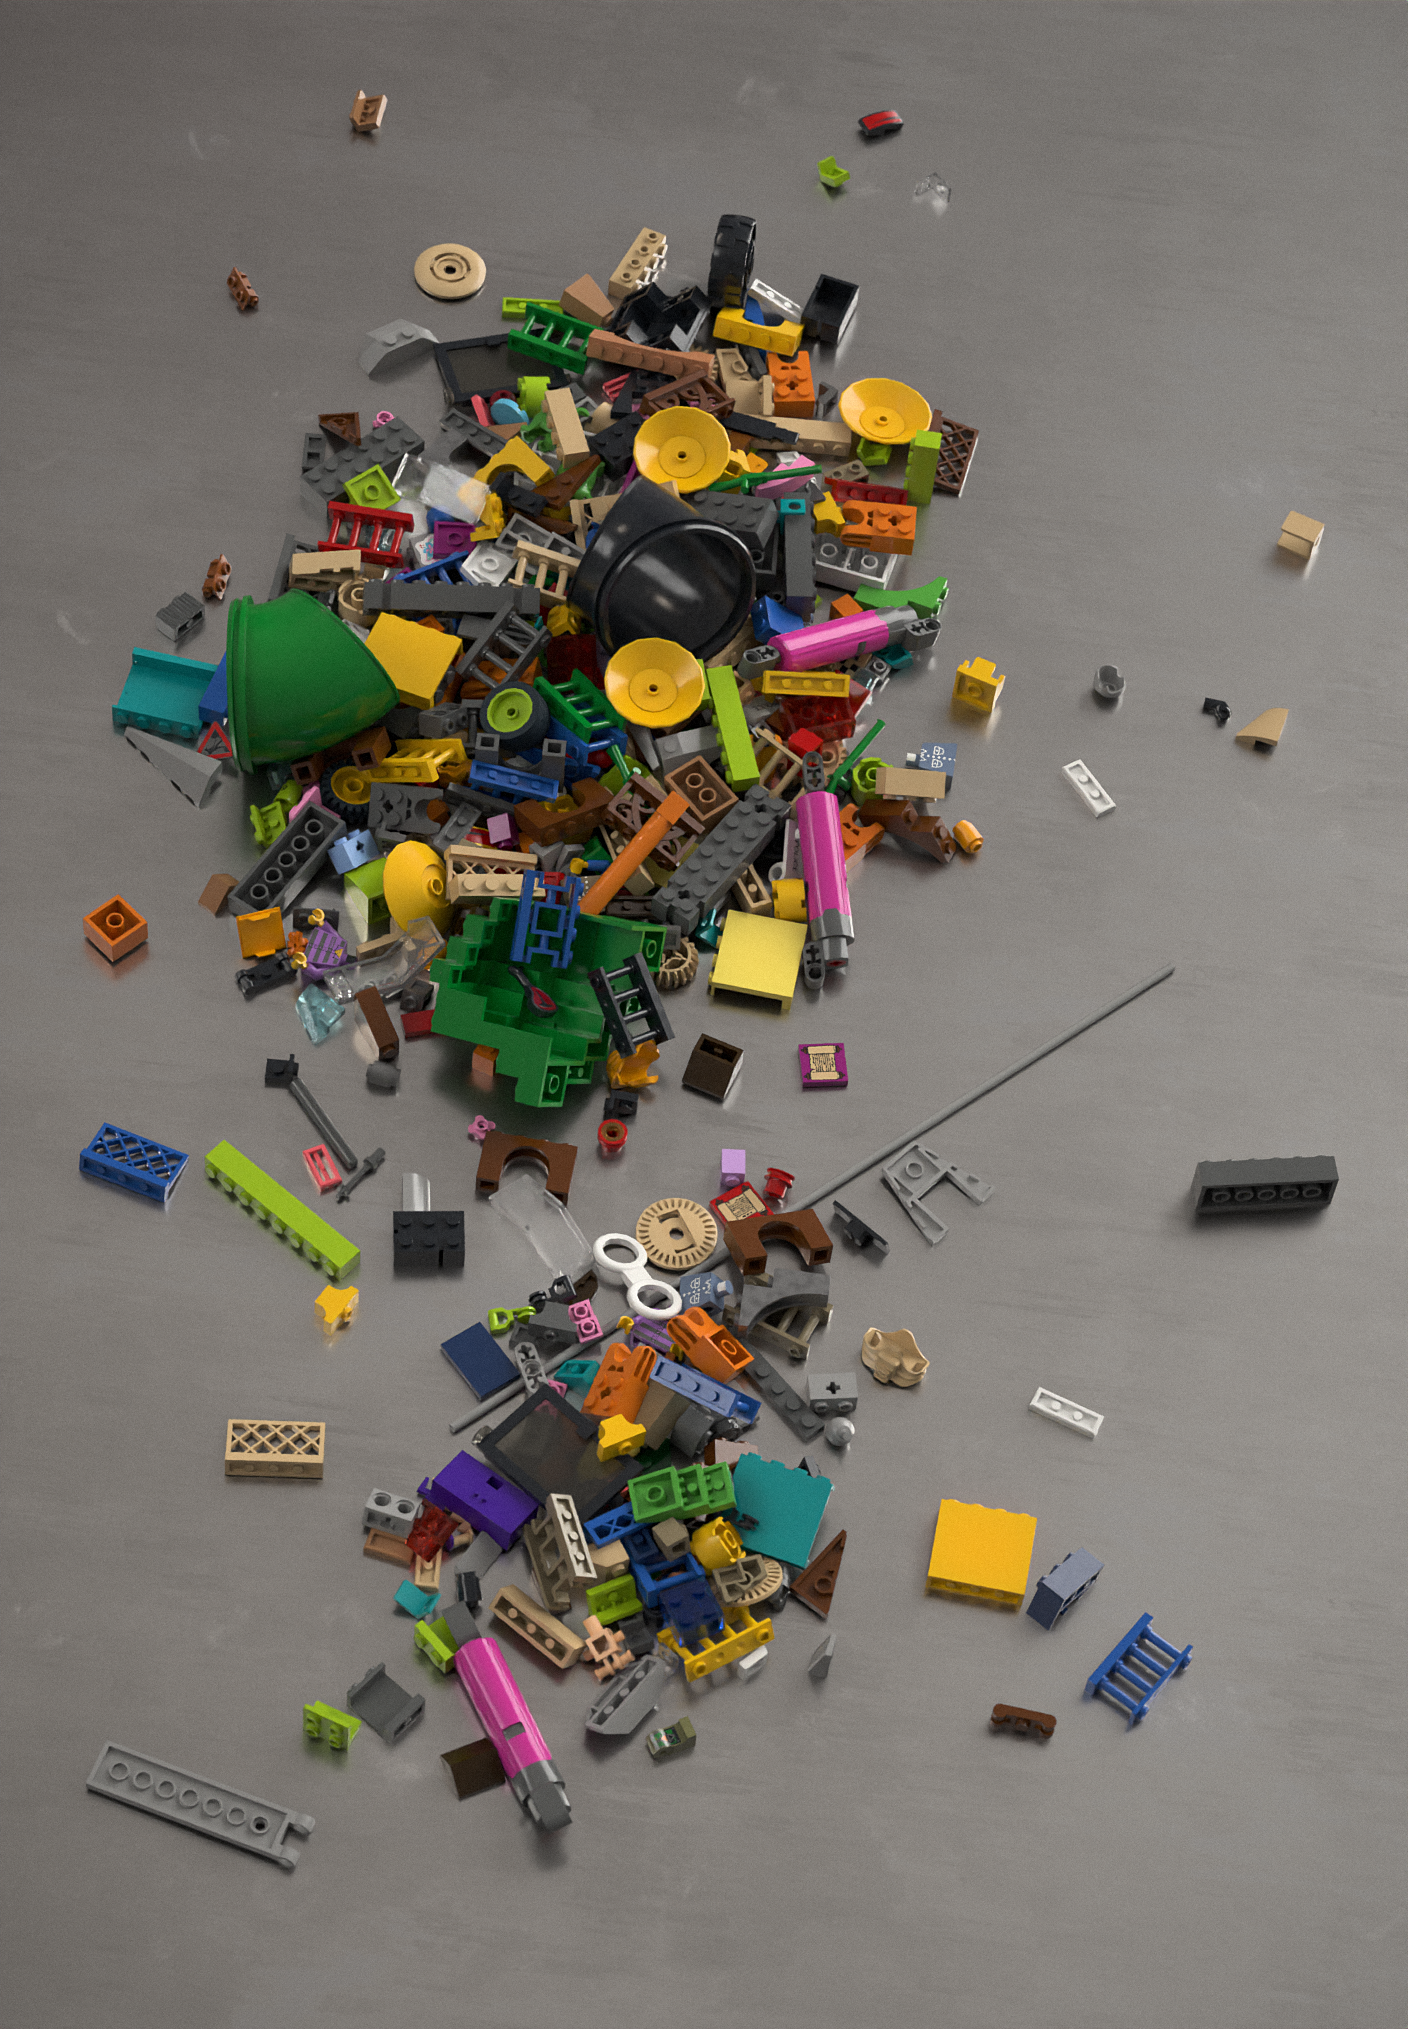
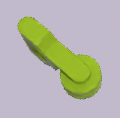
M525 1306L505 1310L501 1307L488 1310L491 1334L507 1332L511 1325H515V1315L518 1316L519 1323L528 1324L530 1315H536L535 1308ZM505 1316L508 1320L505 1324L499 1325L498 1317Z

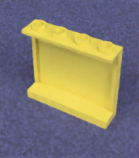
M728 909L727 918L722 917L720 926L723 936L718 935L716 949H719V953H714L712 967H715V971H710L707 985H711L710 994L714 995L715 987L763 996L783 1000L781 1008L790 1010L808 925Z

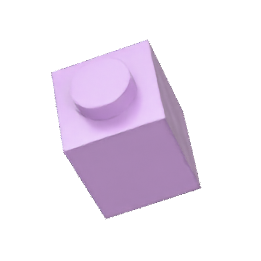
M722 1149L720 1185L739 1186L744 1183L745 1150Z

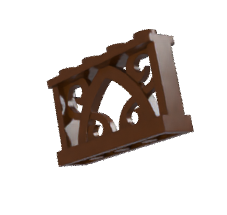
M702 369L644 394L639 411L643 415L647 414L651 417L658 411L671 408L672 403H674L673 407L679 406V400L684 399L691 402L699 401V409L713 415L719 421L732 415L736 400L727 396L708 378L709 374Z
M635 772L604 809L600 817L606 825L618 831L625 840L631 841L642 828L639 813L645 815L653 814L667 797ZM628 790L633 793L631 801L621 799ZM644 803H645L647 806H649L650 809L642 808V807H645ZM625 805L630 808V810L623 809L621 811L626 815V818L615 810L617 806ZM684 812L648 856L656 862L659 868L670 872L705 827ZM684 835L689 840L681 847L677 839ZM669 841L674 844L676 853L673 856L662 848L666 847L670 851L671 844Z

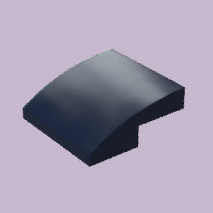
M632 1521L622 1524L619 1527L626 1528L631 1525ZM655 1522L623 1537L636 1564H650L668 1560L654 1542L652 1528L660 1522Z

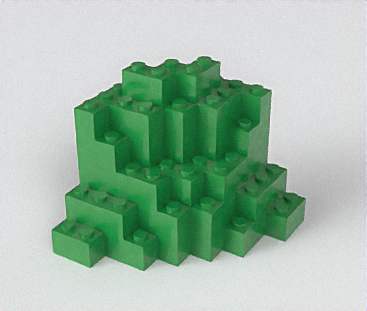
M493 897L490 905V917L466 914V919L463 923V936H450L446 947V959L433 958L430 966L429 981L440 984L436 994L435 1011L431 1020V1032L500 1049L496 1058L497 1066L495 1072L518 1078L514 1101L535 1107H562L566 1084H591L595 1061H607L610 1042L613 1039L594 989L590 985L587 973L600 967L604 968L605 973L624 966L623 959L640 952L643 954L649 972H659L667 927L580 911L579 918L574 921L573 928L577 930L574 942H571L570 951H573L571 965L567 964V969L552 967V955L532 952L530 963L510 960L519 899ZM532 900V902H531V908H530L531 910H532V907H533V901H536V900ZM539 906L536 929L556 932L560 910ZM530 923L527 926L523 955H525L526 946L539 947L540 934L529 933ZM563 929L562 938L549 937L548 949L559 951L558 960L561 957L565 929ZM509 965L524 967L523 973L529 982L543 990L555 1001L558 1011L552 1018H540L529 1011L524 989L517 979L508 973ZM628 975L609 982L614 995L633 988ZM637 996L618 1003L622 1016L641 1008Z

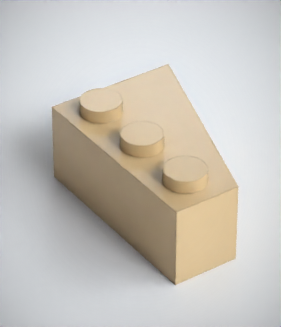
M361 549L293 554L289 565L288 587L320 592L335 589L338 594L339 588L344 582L350 579L357 581L360 573Z
M879 767L876 771L875 794L883 795V799L889 800L903 797V800L916 801V799H923L925 803H936V799H944L946 772Z

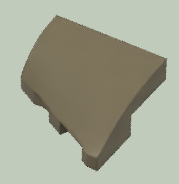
M761 1554L739 1558L736 1560V1565L713 1569L712 1577L723 1603L727 1606L767 1578V1572Z

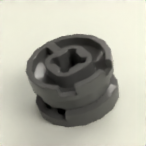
M719 1414L716 1416L717 1419L712 1422L710 1429L713 1433L711 1442L715 1438H726L727 1441L734 1442L742 1434V1428L736 1423L737 1418L733 1415L729 1418Z

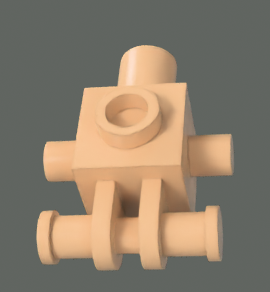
M596 1615L583 1621L590 1638L585 1640L589 1649L582 1654L587 1662L595 1658L598 1663L605 1664L600 1669L594 1670L600 1681L609 1674L615 1675L616 1669L623 1670L627 1663L635 1661V1657L630 1650L619 1656V1653L623 1652L619 1642L626 1639L621 1630L613 1634L611 1629H603Z

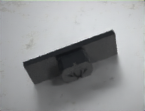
M835 1200L832 1203L835 1212L848 1222L843 1229L848 1237L854 1238V1241L860 1246L868 1238L886 1254L890 1252L889 1244L886 1240L838 1201Z

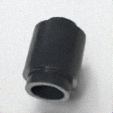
M476 1571L457 1574L455 1586L458 1602L464 1600L467 1608L478 1607L479 1601L483 1600L479 1577H476Z

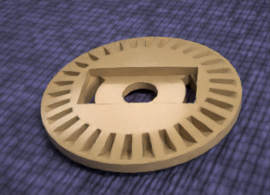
M440 244L430 247L421 253L416 260L414 274L417 283L429 294L444 299H459L473 294L482 286L486 276V268L481 257L470 248L458 244ZM453 267L456 272L454 274H447L444 272V269Z
M668 1198L653 1203L643 1211L636 1225V1240L645 1249L647 1259L659 1267L670 1270H687L701 1264L713 1253L718 1238L717 1226L711 1214L701 1205L682 1198ZM673 1229H679L683 1232L684 1236L679 1240H675L670 1237L669 1233Z
M745 1554V1557L753 1556L755 1554ZM761 1555L767 1572V1578L727 1606H725L719 1595L712 1575L709 1576L705 1573L706 1579H703V1590L698 1592L702 1599L716 1606L740 1607L754 1604L769 1597L780 1587L783 1580L782 1569L775 1560Z

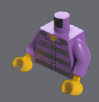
M321 909L313 910L312 913L314 915L308 917V922L311 925L317 924L318 928L314 927L304 954L297 952L292 956L295 960L291 963V967L293 969L301 968V974L308 975L316 981L337 978L342 967L354 970L357 964V957L347 954V941L326 920L323 921L324 912Z
M641 1315L634 1318L627 1316L620 1318L616 1327L624 1328L626 1335L631 1331L630 1345L637 1347L641 1342L646 1346L653 1347L664 1357L667 1351L676 1354L679 1357L678 1360H682L685 1352L668 1335L666 1330L669 1320L656 1321Z

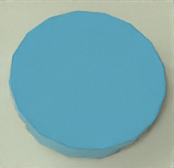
M501 398L490 409L492 419L496 425L527 422V425H529V418L524 410L521 411L518 408L519 405L512 400Z

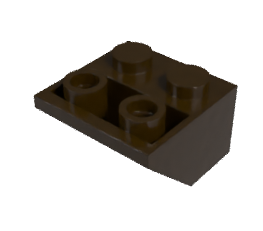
M702 1033L692 1051L682 1083L724 1099L742 1066L744 1050Z

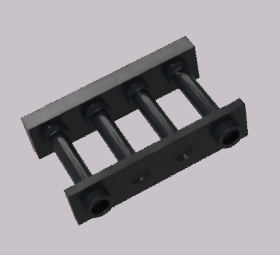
M642 952L623 959L624 966L605 973L604 968L600 967L587 973L590 985L594 989L615 1042V1048L621 1059L637 1053L635 1046L654 1039L656 1045L675 1038ZM628 975L633 988L614 995L609 982ZM637 996L641 1009L622 1016L618 1003ZM645 1018L650 1031L631 1038L626 1025Z

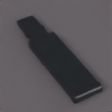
M735 411L730 417L718 421L726 430L736 431L771 442V439L779 442L796 445L800 436L797 432L776 427L774 422Z

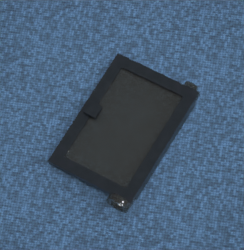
M545 328L532 329L529 335L540 338ZM509 333L433 344L434 353L447 388L443 389V398L447 409L460 405L462 408L473 407L471 397L479 395L486 404H490L492 394L500 390L510 391L516 398H520V391L517 390V380L523 376L549 377L550 384H546L549 391L570 385L572 380L570 374H565L561 367L508 349ZM549 337L548 342L553 343L551 337Z
M547 1383L539 1388L494 1430L488 1425L483 1426L472 1439V1444L484 1454V1457L545 1511H547L545 1507L547 1503L546 1498L551 1493L571 1495L582 1531L584 1523L590 1521L628 1486V1480L637 1478L644 1471V1467L628 1453L601 1462L597 1456L600 1440L598 1437L599 1428Z

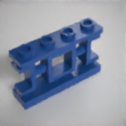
M524 869L510 960L530 963L532 952L552 955V967L567 969V964L571 965L573 951H570L571 942H574L577 930L573 927L575 919L579 918L580 906L577 903L578 897H582L584 883H581V878L565 875L563 887L543 884L545 872ZM535 878H537L536 887L548 889L546 902L533 901L531 910ZM572 884L568 914L566 915L567 906L555 904L557 891L569 892L570 885ZM539 906L560 910L556 932L536 929ZM530 923L529 933L540 934L539 947L526 946L525 955H523L527 926ZM563 929H565L561 957L558 960L559 951L548 949L549 937L562 938Z

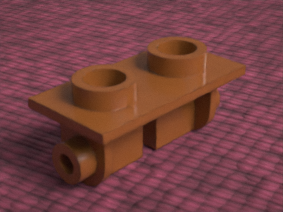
M234 267L228 277L227 284L242 311H244L247 305L256 306L259 303V297L254 289H250L251 284L246 274L238 272L236 267Z
M223 554L220 555L219 559H214L210 562L207 573L208 579H205L202 587L205 597L216 595L219 601L222 599L228 577L231 574L230 563L227 562Z

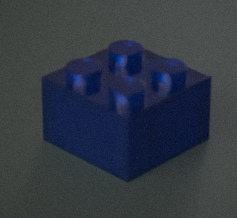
M705 1576L659 1594V1609L679 1648L725 1630V1615Z

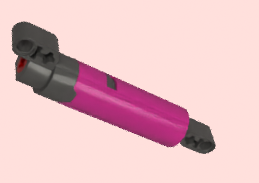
M908 605L896 608L894 606H885L770 638L767 645L745 651L737 672L744 679L762 677L764 670L803 672L897 644H901L908 651H917L932 647L942 627L940 622L933 618L919 620L914 609Z
M811 751L804 755L802 762V775L806 795L799 797L795 803L812 942L807 943L803 947L804 981L809 988L819 989L825 981V969H838L848 966L847 946L855 941L849 890L846 883L847 872L838 798L832 793L824 792L823 760L819 753ZM815 762L818 766L811 768L807 764ZM815 777H816V780H815V781H816V786H817L816 788L813 787V784H812V778H815ZM811 952H813L815 956V963L812 964L811 955L809 954ZM811 973H818L821 977L815 980L810 978L809 975Z
M464 1600L441 1610L459 1648L453 1657V1663L492 1744L497 1748L501 1763L521 1804L524 1807H529L537 1825L546 1826L549 1834L572 1824L573 1822L569 1816L572 1807L563 1791L566 1783L496 1640L481 1637Z

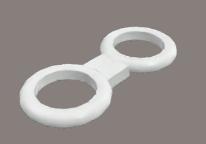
M612 1233L603 1235L594 1242L592 1253L596 1261L603 1268L611 1272L620 1273L621 1279L629 1288L627 1292L628 1303L637 1314L656 1321L669 1320L677 1316L682 1309V1299L679 1293L672 1286L650 1277L644 1269L647 1263V1253L636 1239L628 1235ZM609 1244L624 1245L636 1254L637 1259L631 1263L615 1262L604 1254L603 1248ZM644 1290L659 1291L670 1299L672 1306L665 1310L651 1309L639 1301L637 1294Z

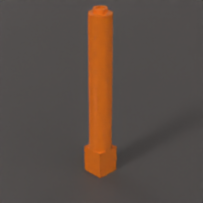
M672 791L577 904L580 906V911L598 915L690 804L675 791Z

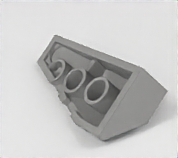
M711 725L656 739L654 745L660 761L663 778L699 755L708 764L719 758L722 748L721 746L718 747L716 743L717 728H713Z

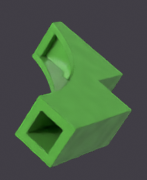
M941 576L923 587L905 591L882 590L861 583L853 600L863 609V612L885 606H894L896 608L908 605L914 609L918 618L926 619L933 618L934 615L939 614L942 605L940 602L946 599L949 588L946 587L947 578Z

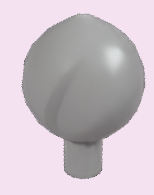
M836 1417L829 1421L825 1430L826 1438L835 1446L847 1445L855 1432L852 1423L843 1417Z

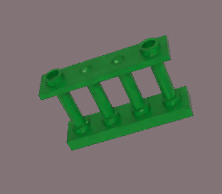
M527 302L525 319L527 321L521 331L511 329L508 335L507 348L584 376L588 363L586 353L589 336L594 329L603 331L604 329ZM535 323L546 326L540 338L529 335ZM554 329L565 333L559 345L548 342ZM573 336L584 340L578 352L567 348Z
M577 668L573 670L571 681L551 685L543 676L535 678L533 688L537 690L547 703L550 714L586 744L589 743L593 731L614 726L623 732L625 731L628 720L616 712L609 699ZM572 690L577 695L564 698L560 693ZM586 702L591 707L576 710L572 705ZM599 714L606 718L605 720L592 723L585 719L586 717Z

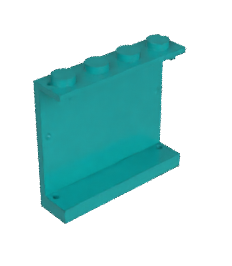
M134 647L132 667L117 705H112V720L122 724L126 723L141 728L158 730L163 733L176 734L185 738L198 739L204 721L199 720L198 706L219 665Z
M748 1452V1455L741 1453L732 1477L736 1509L740 1512L737 1522L739 1519L744 1520L741 1518V1515L744 1513L755 1518L760 1523L758 1526H755V1532H749L733 1525L743 1542L740 1545V1549L757 1555L761 1554L778 1562H786L793 1567L805 1570L809 1564L808 1556L830 1493L835 1490L834 1485L830 1483L831 1480L824 1476L817 1475L814 1478L808 1476V1472L803 1469L794 1467V1470L784 1468L785 1464L779 1461L771 1460L769 1463L761 1460L762 1456ZM733 1509L723 1510L721 1516H729Z

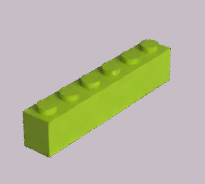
M732 665L708 668L705 671L710 695L707 707L709 710L712 709L713 712L711 722L712 727L717 728V746L722 748L720 753L721 763L726 765L727 771H725L726 783L731 784L732 792L749 790L754 784L759 785L760 775Z

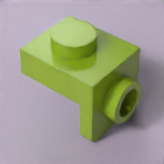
M833 156L817 163L821 182L838 187L850 179L849 171L838 168Z
M864 437L861 438L860 444L857 446V455L864 466L887 464L892 451L890 445H870L869 441Z

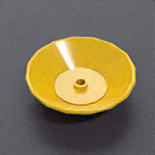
M867 378L852 383L841 393L838 404L842 420L853 432L867 440L885 445L911 442V437L916 438L917 429L929 430L932 420L928 403L916 390L904 383L886 378Z
M675 406L658 411L642 424L634 439L633 456L638 471L657 484L676 480L679 493L688 494L706 489L721 477L729 463L731 444L725 428L713 415L696 407ZM684 455L685 458L681 459L679 456Z
M660 638L637 639L621 647L608 662L604 676L606 695L616 712L633 724L648 728L672 727L688 719L701 704L705 689L702 668L692 653L676 642ZM651 688H654V689H656L657 691H656V692H652V691H650V689H651Z
M411 840L398 844L387 856L383 870V893L389 912L400 929L413 939L430 942L434 937L441 938L451 927L456 910V904L446 901V865L440 856L426 844Z

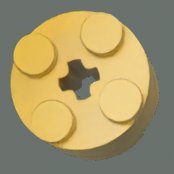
M803 878L771 881L774 918L795 923L807 922Z
M718 1517L694 1531L692 1541L690 1542L691 1552L698 1556L705 1573L709 1576L712 1575L713 1569L736 1565L737 1559L745 1557V1551L741 1552L740 1545L743 1542L738 1531L729 1521L725 1523L721 1521L722 1517Z

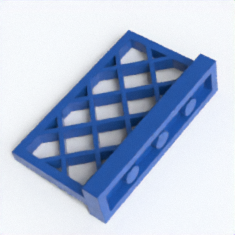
M104 1122L88 1148H84L80 1153L79 1170L164 1203L168 1197V1191L188 1162L189 1155ZM109 1132L116 1135V1138L105 1141L104 1134ZM132 1141L137 1143V1147L127 1149L124 1143ZM120 1144L122 1150L110 1152L109 1146ZM104 1148L106 1154L101 1155L93 1151ZM155 1150L159 1155L148 1157L145 1151ZM141 1152L143 1158L132 1161L130 1155ZM125 1156L127 1162L121 1163L114 1160V1158ZM175 1158L180 1160V1162L169 1165L166 1159ZM162 1161L165 1166L153 1169L151 1163ZM146 1164L148 1171H142L135 1167ZM168 1173L169 1179L165 1180L156 1175Z

